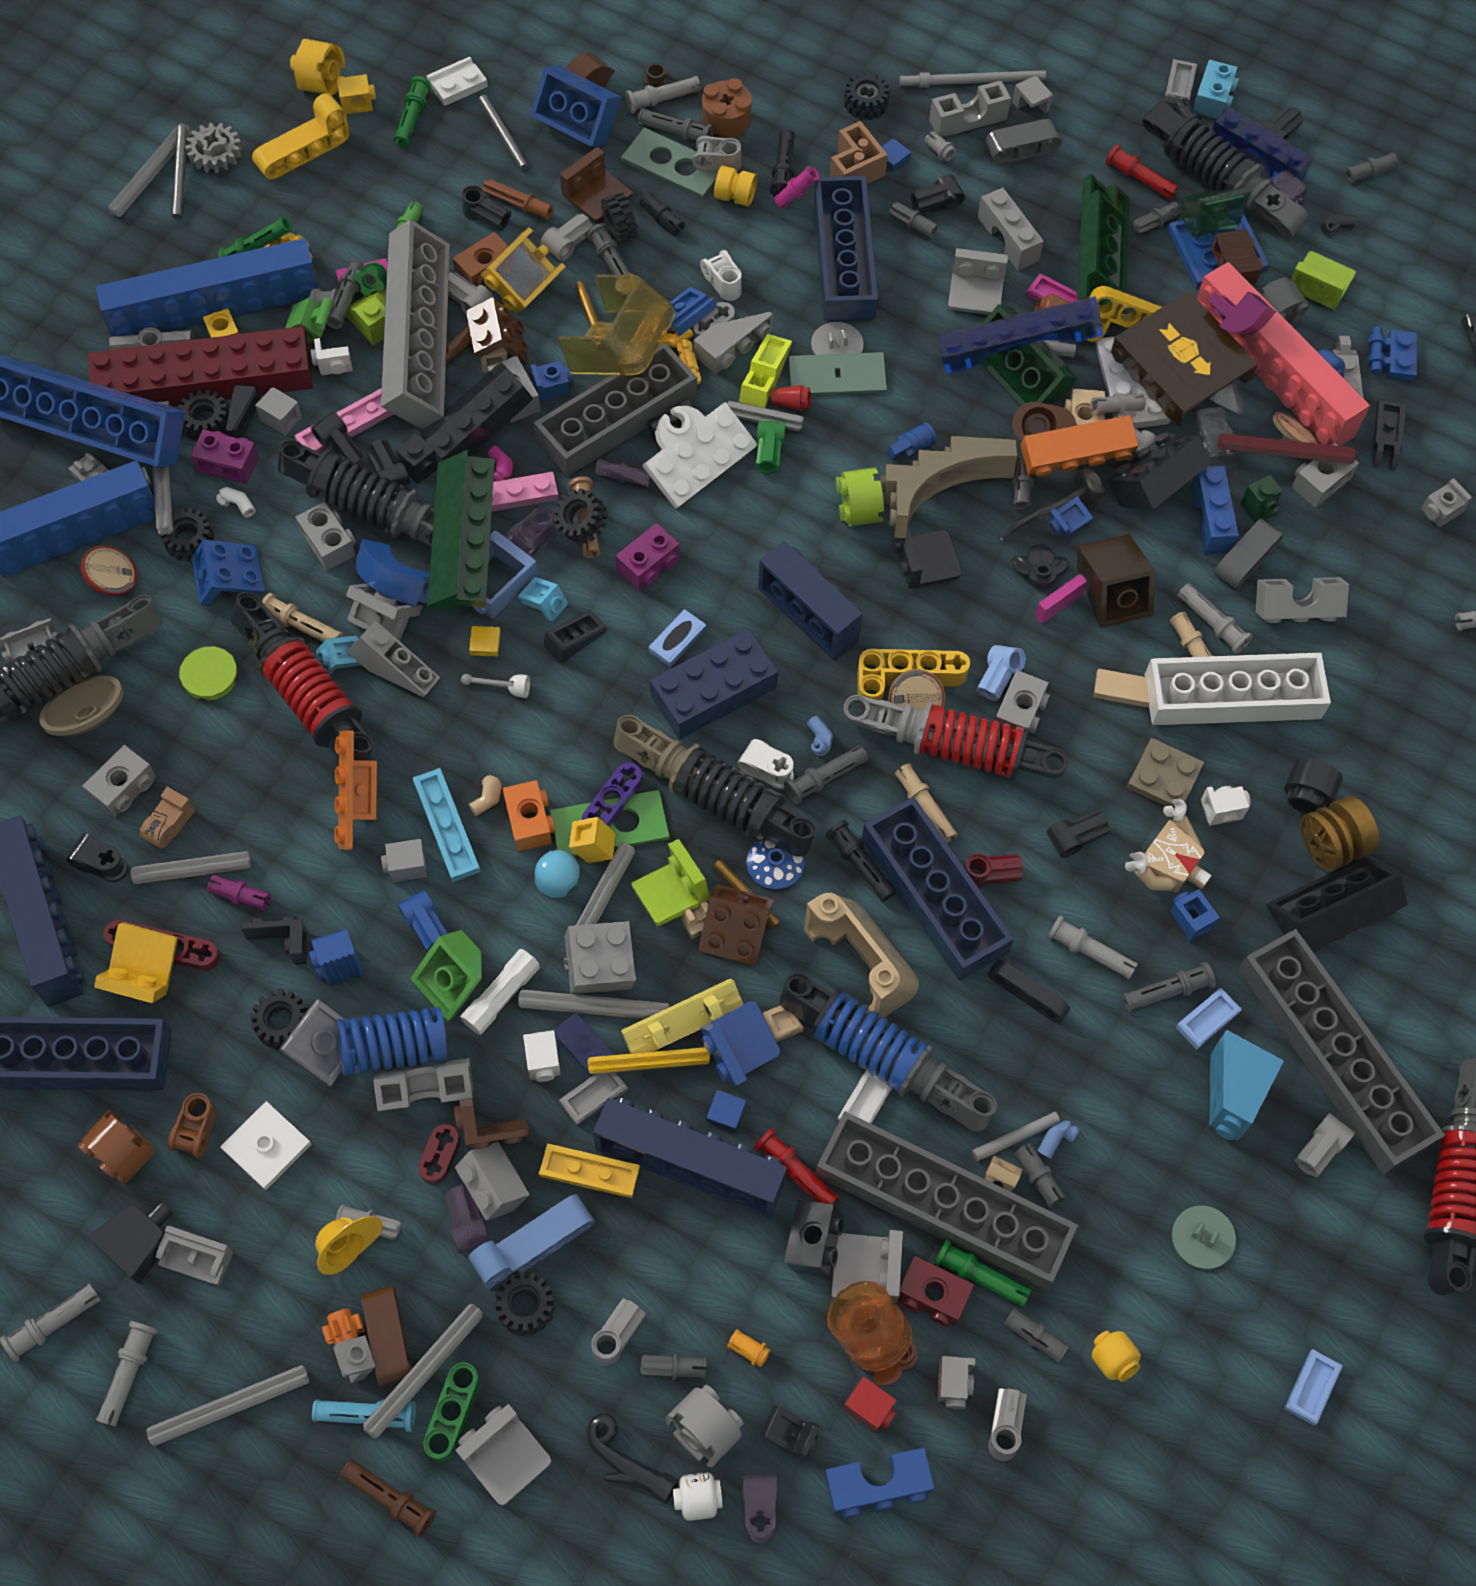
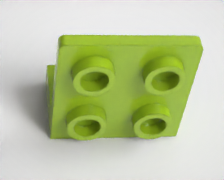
M1309 251L1304 261H1299L1292 280L1303 296L1335 310L1353 280L1356 271L1313 251Z
M679 839L668 844L671 856L668 857V865L632 882L633 890L656 926H661L683 915L685 910H693L701 906L700 904L704 901L709 902L710 896L706 879Z

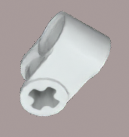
M726 250L720 251L718 256L709 260L702 259L700 261L701 270L705 278L712 284L722 299L733 301L740 297L742 292L741 271L732 261Z
M753 739L737 763L738 768L746 775L757 778L777 789H785L784 782L789 779L794 780L792 758L758 739Z

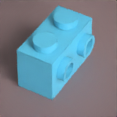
M1209 59L1194 103L1193 110L1195 113L1221 120L1223 111H1229L1233 96L1229 95V93H1235L1239 78H1235L1238 67Z

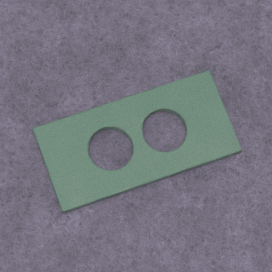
M647 128L642 129L621 156V161L702 199L715 184L718 171H702L699 169L688 176L678 174L675 170L676 165L681 162L692 163L693 156L697 151ZM664 150L669 152L672 158L665 164H657L650 159V156L655 151Z

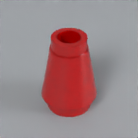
M803 384L772 389L771 404L798 411L809 409L811 389L810 387H804Z

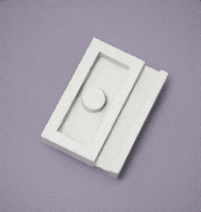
M471 57L426 75L432 84L433 91L444 106L488 87L487 79L476 64H473Z

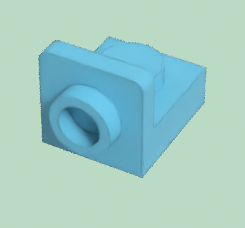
M534 577L518 595L522 604L541 610L545 618L550 622H553L568 605V601L558 584L538 577Z
M357 635L326 639L316 650V660L327 670L328 675H331L335 669L361 666L357 660L347 653L349 648L358 639Z

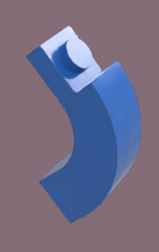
M362 539L355 566L359 576L369 586L403 603L417 606L418 601L428 603L430 573L419 571L400 563L393 557L390 545Z

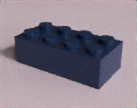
M784 540L759 560L758 589L833 661H836L859 642L862 622L861 609L855 602H850L846 599L836 584H830L823 577L818 567L810 565L796 547H791Z
M746 629L650 680V696L680 740L776 689L778 671L750 630Z

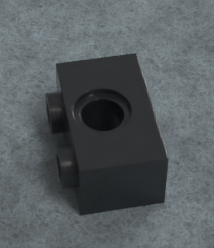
M797 1200L784 1263L794 1272L830 1277L832 1267L836 1266L838 1260V1250L836 1248L838 1236H841L844 1231L845 1221L843 1214L833 1204ZM822 1233L820 1241L812 1244L813 1237Z

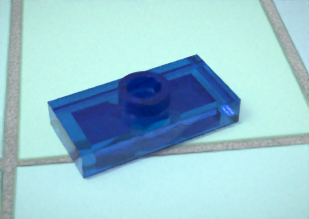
M576 1012L554 1029L555 1038L591 1077L594 1074L588 1072L587 1061L589 1057L615 1055Z

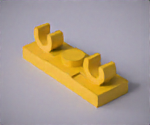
M547 1143L539 1176L632 1198L640 1165Z

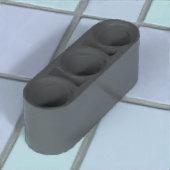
M1042 119L992 131L986 137L985 143L993 161L996 164H1005L1052 153L1061 146L1062 140L1051 119Z
M1259 519L1220 561L1214 574L1235 589H1238L1273 552L1284 534L1263 519Z

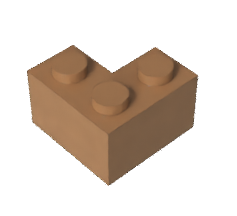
M859 121L839 130L837 150L839 154L831 157L830 177L866 176L868 184L885 176L888 154L864 124Z

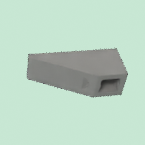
M766 312L712 325L694 339L695 357L715 375L722 369H727L737 357L749 352L755 343L771 333L773 314Z
M376 620L347 651L369 672L422 697L426 696L440 679L434 671Z

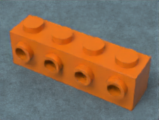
M1131 415L1024 436L1020 444L1027 475L1036 474L1037 477L1047 476L1053 470L1063 469L1064 472L1077 469L1079 465L1088 463L1089 466H1098L1105 463V460L1113 458L1116 461H1123L1131 458L1139 446Z

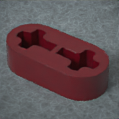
M442 1124L434 1128L419 1162L418 1169L424 1182L431 1185L440 1184L446 1179L460 1146L458 1131L449 1124ZM446 1133H450L453 1142L446 1143L443 1151H439L441 1148L439 1136L445 1137ZM438 1157V1166L441 1171L440 1173L434 1172L432 1176H429L426 1167L427 1165L433 1166Z

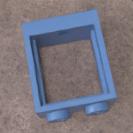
M496 530L490 534L488 562L496 556L518 574L491 600L486 597L485 608L473 607L478 613H485L492 619L520 594L534 577L538 576L536 560Z

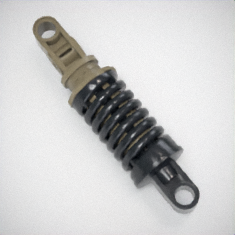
M624 715L618 719L613 741L614 747L619 752L636 760L642 766L653 770L660 778L665 777L669 779L668 787L671 793L677 794L684 799H689L692 804H698L702 810H708L709 814L717 816L719 820L726 821L729 826L736 827L739 832L745 833L756 844H759L766 838L793 856L800 857L809 852L816 827L811 820L784 806L786 802L784 794H779L771 788L764 790V785L762 783L755 784L754 778L747 777L745 779L744 772L739 771L736 773V768L733 766L727 767L726 762L723 760L716 762V756L710 754L699 744H695L687 749L683 746L682 742L669 738L662 731L654 729L636 716Z

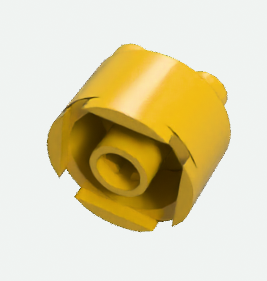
M303 39L296 55H293L290 59V68L294 71L298 90L318 94L328 93L330 95H335L339 91L337 78L344 77L340 76L341 67L345 68V58L341 47L332 43Z

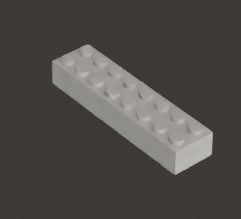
M409 219L389 233L381 407L414 426L424 429L444 417L450 244Z

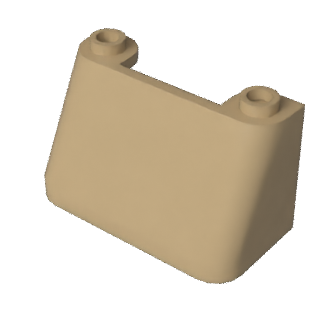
M833 893L821 894L807 903L804 931L812 942L824 937L830 939L831 943L835 945L844 938H847L871 969L869 985L873 1001L868 1007L867 1013L869 1014L871 1011L878 1012L879 1016L876 1023L880 1018L888 1016L916 995L919 987V980L916 974L862 905L854 900Z

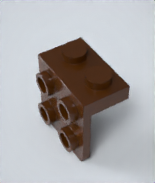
M492 297L466 311L474 353L479 358L503 347L513 357L517 356L522 365L528 363L527 354L529 349L523 338L524 326L520 319H515L510 314L505 305H501Z
M472 1098L459 1100L460 1106H454L457 1131L464 1130L465 1145L472 1144V1148H485L492 1145L491 1141L504 1139V1143H516L522 1141L523 1136L529 1135L526 1119L476 1126Z

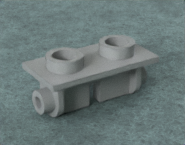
M51 618L37 621L29 627L16 632H9L4 637H1L0 649L5 662L12 661L16 663V657H25L26 651L30 650L29 647L33 645L36 647L39 644L45 646V641L48 639H53L56 642L55 635L59 633Z

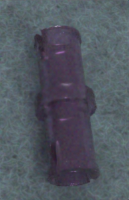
M599 458L597 461L596 476L615 479L620 484L627 482L644 486L645 488L649 487L651 477L646 470L631 467L626 462L619 464L603 460L602 458Z

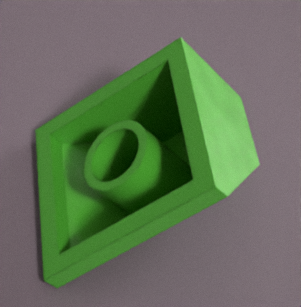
M462 930L439 936L410 978L435 1008H441L442 1015L448 1022L453 1020L482 978L481 950Z

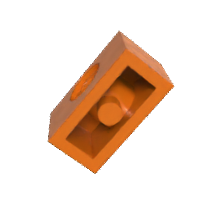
M537 780L504 787L503 793L517 852L552 844L550 833L555 832L552 815L546 816L544 807L549 806L545 789L539 790ZM534 812L537 814L533 818L523 817L526 813Z

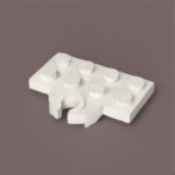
M1116 336L1101 338L1096 341L1095 346L1108 397L1115 393H1122L1123 395L1142 393L1146 398V407L1143 411H1126L1118 416L1131 415L1133 426L1136 429L1169 424L1170 419L1165 415L1163 409L1156 401L1148 397L1146 390L1130 377L1129 372L1122 364L1117 363L1113 358L1111 349Z
M726 402L706 417L699 410L690 406L673 407L670 412L681 420V428H674L670 424L669 416L666 414L659 420L655 435L656 441L662 450L642 466L675 509L758 446Z

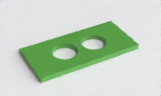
M655 790L634 794L622 810L631 811L638 816L639 824L636 829L631 832H621L616 829L613 823L610 826L616 833L614 849H617L622 842L635 846L669 839L660 791ZM621 798L607 799L604 802L608 805H616L620 802ZM590 803L550 810L554 822V834L558 850H564L574 857L578 856L569 848L572 822L582 820V815ZM600 808V813H601V814L598 816L599 818L601 817L602 813L604 812L601 808Z

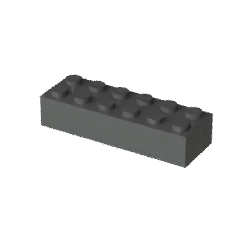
M664 342L535 421L536 442L561 471L569 477L648 427V420L669 413L673 407L684 400H692L697 397V377Z

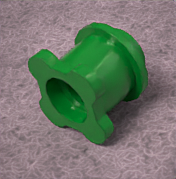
M370 262L364 266L362 271L358 270L355 273L354 278L361 286V293L369 296L373 291L377 290L380 292L385 288L387 270L383 265L377 262Z

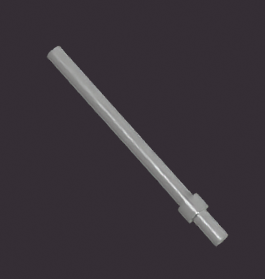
M1046 71L930 75L929 72H924L914 76H900L899 85L929 88L930 85L993 83L1000 80L1002 82H1023L1035 75L1040 81H1045Z

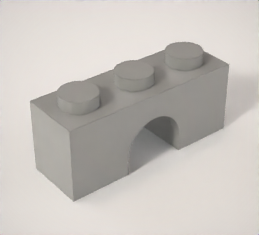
M1001 80L978 86L977 95L966 104L960 103L956 93L932 99L929 121L934 131L941 137L1007 120L1011 97Z
M1000 188L982 196L978 218L990 235L1001 231L1005 240L1004 253L1008 255V259L1016 270L1019 271L1039 262L1044 241L1005 189Z
M1341 577L1313 578L1310 594L1304 599L1293 600V585L1286 579L1258 580L1256 613L1265 622L1279 623L1281 619L1307 622L1309 618H1319L1322 621H1336L1337 617H1347L1349 584Z
M470 1058L416 1065L415 1067L407 1066L400 1069L379 1070L375 1073L373 1080L378 1111L409 1107L411 1102L429 1097L440 1098L441 1102L473 1098L474 1087Z

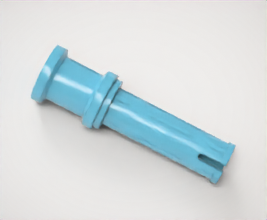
M316 1399L312 1407V1421L364 1424L385 1399L377 1401V1404L321 1401ZM409 1401L388 1427L405 1428L406 1432H413L416 1420V1402Z

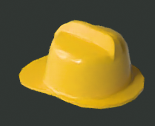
M368 1216L355 1221L350 1218H339L325 1225L320 1230L315 1241L316 1251L319 1254L317 1260L318 1270L324 1275H333L346 1269L359 1254L379 1237L383 1229V1222L378 1217Z

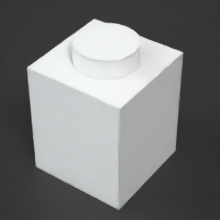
M554 1030L523 1035L530 1080L536 1079L538 1082H546L554 1079L555 1076L561 1075Z

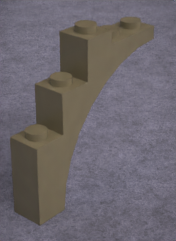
M951 436L950 447L945 446L944 451L919 450L918 460L912 461V466L886 464L885 475H880L879 480L882 492H884V503H890L889 526H895V538H906L907 527L914 512L924 501L937 492L972 480L1014 478L1017 459L1016 440Z

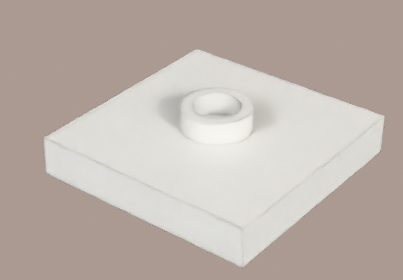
M266 1101L220 1148L264 1190H267L312 1144Z

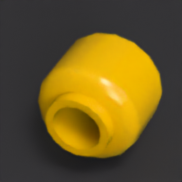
M1104 1331L1095 1338V1347L1092 1350L1091 1357L1107 1379L1123 1382L1137 1373L1140 1369L1139 1361L1141 1354L1124 1332L1116 1331L1110 1333L1109 1331Z

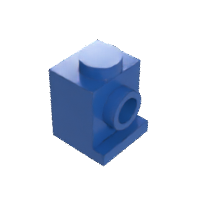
M562 361L538 367L535 364L530 365L532 383L539 395V402L570 394L569 383L573 382L572 374L569 367H563Z
M1200 889L1191 894L1186 891L1173 900L1174 905L1170 910L1172 916L1187 935L1186 939L1189 943L1213 930L1220 919Z

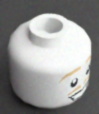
M711 1473L684 1475L680 1478L679 1488L673 1489L675 1510L682 1509V1515L687 1521L713 1518L717 1514V1509L723 1508L720 1480H714Z

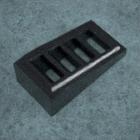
M235 385L226 426L228 436L238 439L242 438L257 410L255 405L260 401L256 387Z
M589 610L545 633L544 647L558 663H561L606 633L607 627ZM587 623L592 630L589 631L583 624ZM576 629L582 634L581 636L575 631Z

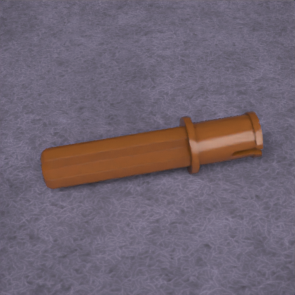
M491 179L485 180L482 189L485 194L523 209L525 214L530 212L547 221L553 215L554 205L535 198L534 194H524Z

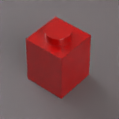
M864 1376L843 1407L845 1412L874 1433L877 1432L880 1426L887 1429L897 1414L892 1409L896 1399Z

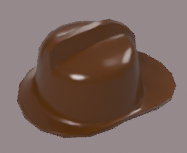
M1041 402L1023 404L1016 410L1012 419L1014 434L1020 441L1027 435L1077 426L1075 417L1069 410Z

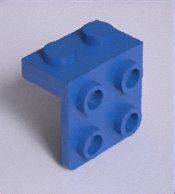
M748 1001L700 1028L704 1035L702 1042L709 1054L713 1053L718 1063L716 1070L724 1082L727 1081V1083L735 1086L747 1080L745 1074L780 1054V1049L757 1003L754 1001Z

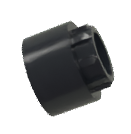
M1311 758L1295 760L1284 787L1289 805L1305 814L1315 812L1319 808L1328 807L1330 803L1335 801L1343 781V776L1336 768L1325 762Z

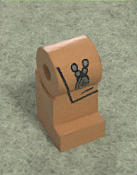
M166 787L163 791L161 802L143 822L139 832L141 838L160 849H164L176 837L195 812L193 805L187 797L169 787Z

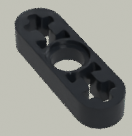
M998 959L988 971L992 981L1055 1023H1062L1069 1013L1070 1007L1063 999L1008 962Z

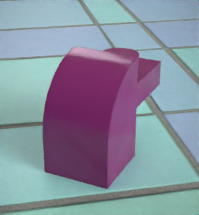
M1217 292L1208 300L1214 306L1213 312L1224 320L1220 327L1240 335H1249L1259 331L1276 313L1260 296L1251 292H1247L1237 305L1227 296Z

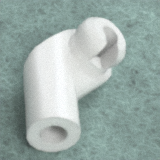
M229 487L219 490L220 493L217 494L216 500L221 506L224 505L226 507L231 502L237 505L245 518L255 514L256 509L244 492Z

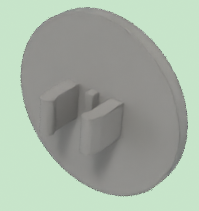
M830 322L820 326L814 332L811 340V348L814 355L862 353L864 345L860 332L852 325L843 322Z

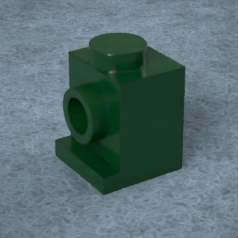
M1268 475L1247 486L1240 504L1256 523L1259 519L1265 520L1279 512L1277 506L1283 490L1273 477Z

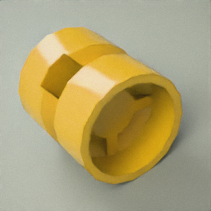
M722 165L715 181L714 198L727 202L734 199L735 204L750 207L756 190L757 174L747 171L737 173L735 168Z

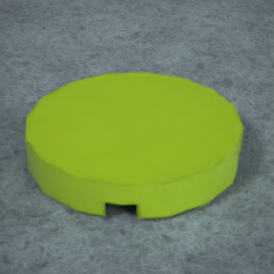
M215 646L202 647L194 650L184 659L180 666L179 677L185 691L193 698L206 699L207 701L216 700L224 697L234 688L238 668L233 656L226 650Z

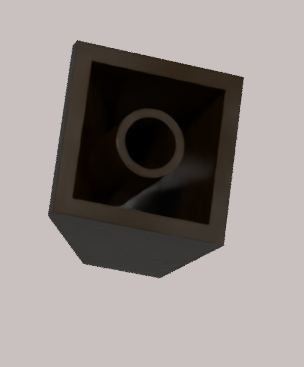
M1130 534L1077 546V570L1079 575L1081 574L1087 580L1085 591L1100 627L1153 616L1155 569Z

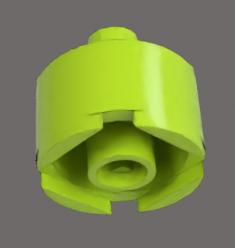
M876 467L845 471L841 473V477L835 478L837 493L842 495L843 504L839 505L840 519L845 521L849 527L883 522L884 518L879 516V512H884L880 480L875 481L873 474H878Z

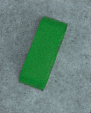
M458 1363L449 1371L424 1438V1450L431 1460L436 1463L443 1464L449 1462L455 1456L456 1449L459 1447L458 1441L463 1436L480 1389V1376L474 1366L469 1363ZM462 1373L473 1375L472 1383L466 1388L456 1386V1380ZM451 1405L460 1406L461 1413L456 1420L448 1421L444 1419L446 1408ZM441 1437L447 1438L449 1441L447 1450L441 1454L433 1453L432 1444L434 1441Z

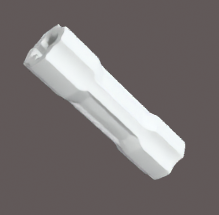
M519 949L492 984L460 1016L461 1021L473 1032L482 1035L496 1019L497 1013L518 989L525 985L540 968L539 962L525 950Z

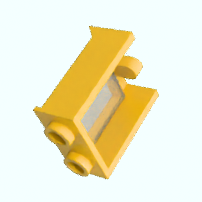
M530 227L522 232L480 274L484 278L485 284L503 298L505 306L516 313L523 310L566 267L561 263L555 268L545 256L549 253V250L545 245H540L536 248L527 238L533 231Z

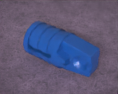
M924 422L920 426L915 427V429H911L909 432L896 437L897 442L889 447L887 453L892 461L903 455L909 458L917 454L919 450L935 445L937 443L936 434L931 425Z

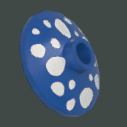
M764 838L759 844L754 843L748 852L746 865L748 874L756 884L764 889L777 891L788 889L798 882L803 875L805 859L804 856L798 857L789 854L783 848ZM774 855L780 856L781 860L774 862L771 860V857Z

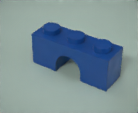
M1225 466L1206 467L1193 478L1191 483L1195 508H1202L1203 522L1200 529L1204 555L1225 554L1235 546L1239 536Z
M925 1448L891 1455L889 1459L892 1470L891 1481L883 1486L869 1484L862 1476L859 1462L826 1469L824 1475L833 1515L841 1513L842 1519L862 1515V1508L874 1506L875 1511H883L894 1508V1501L907 1499L908 1504L928 1500L927 1494L932 1493L934 1485Z

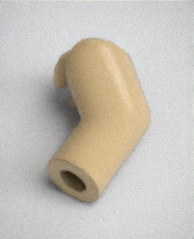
M492 775L486 776L482 780V797L469 803V807L475 816L499 803L502 785L497 777Z

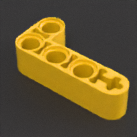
M324 93L315 99L313 103L314 119L261 145L253 152V162L267 179H276L346 142L350 134L346 113L330 94Z
M1100 286L1093 290L1080 316L1081 332L1086 340L1091 342L1098 341L1104 336L1110 322L1130 328L1162 307L1113 288ZM1102 299L1110 300L1106 305H1098V302ZM1126 308L1134 309L1129 314H1122V311ZM1092 322L1098 323L1095 328H1087V325Z
M868 649L862 652L859 658L857 695L875 700H883L885 685L891 686L900 674L913 669H921L932 673L940 680L943 687H958L967 680L970 659L965 653L960 651ZM867 665H873V666H875L876 668H875V669H869V668H867L866 666H867ZM894 666H902L905 669L899 670L894 668ZM922 667H931L933 670H925ZM873 690L876 694H868L866 691Z

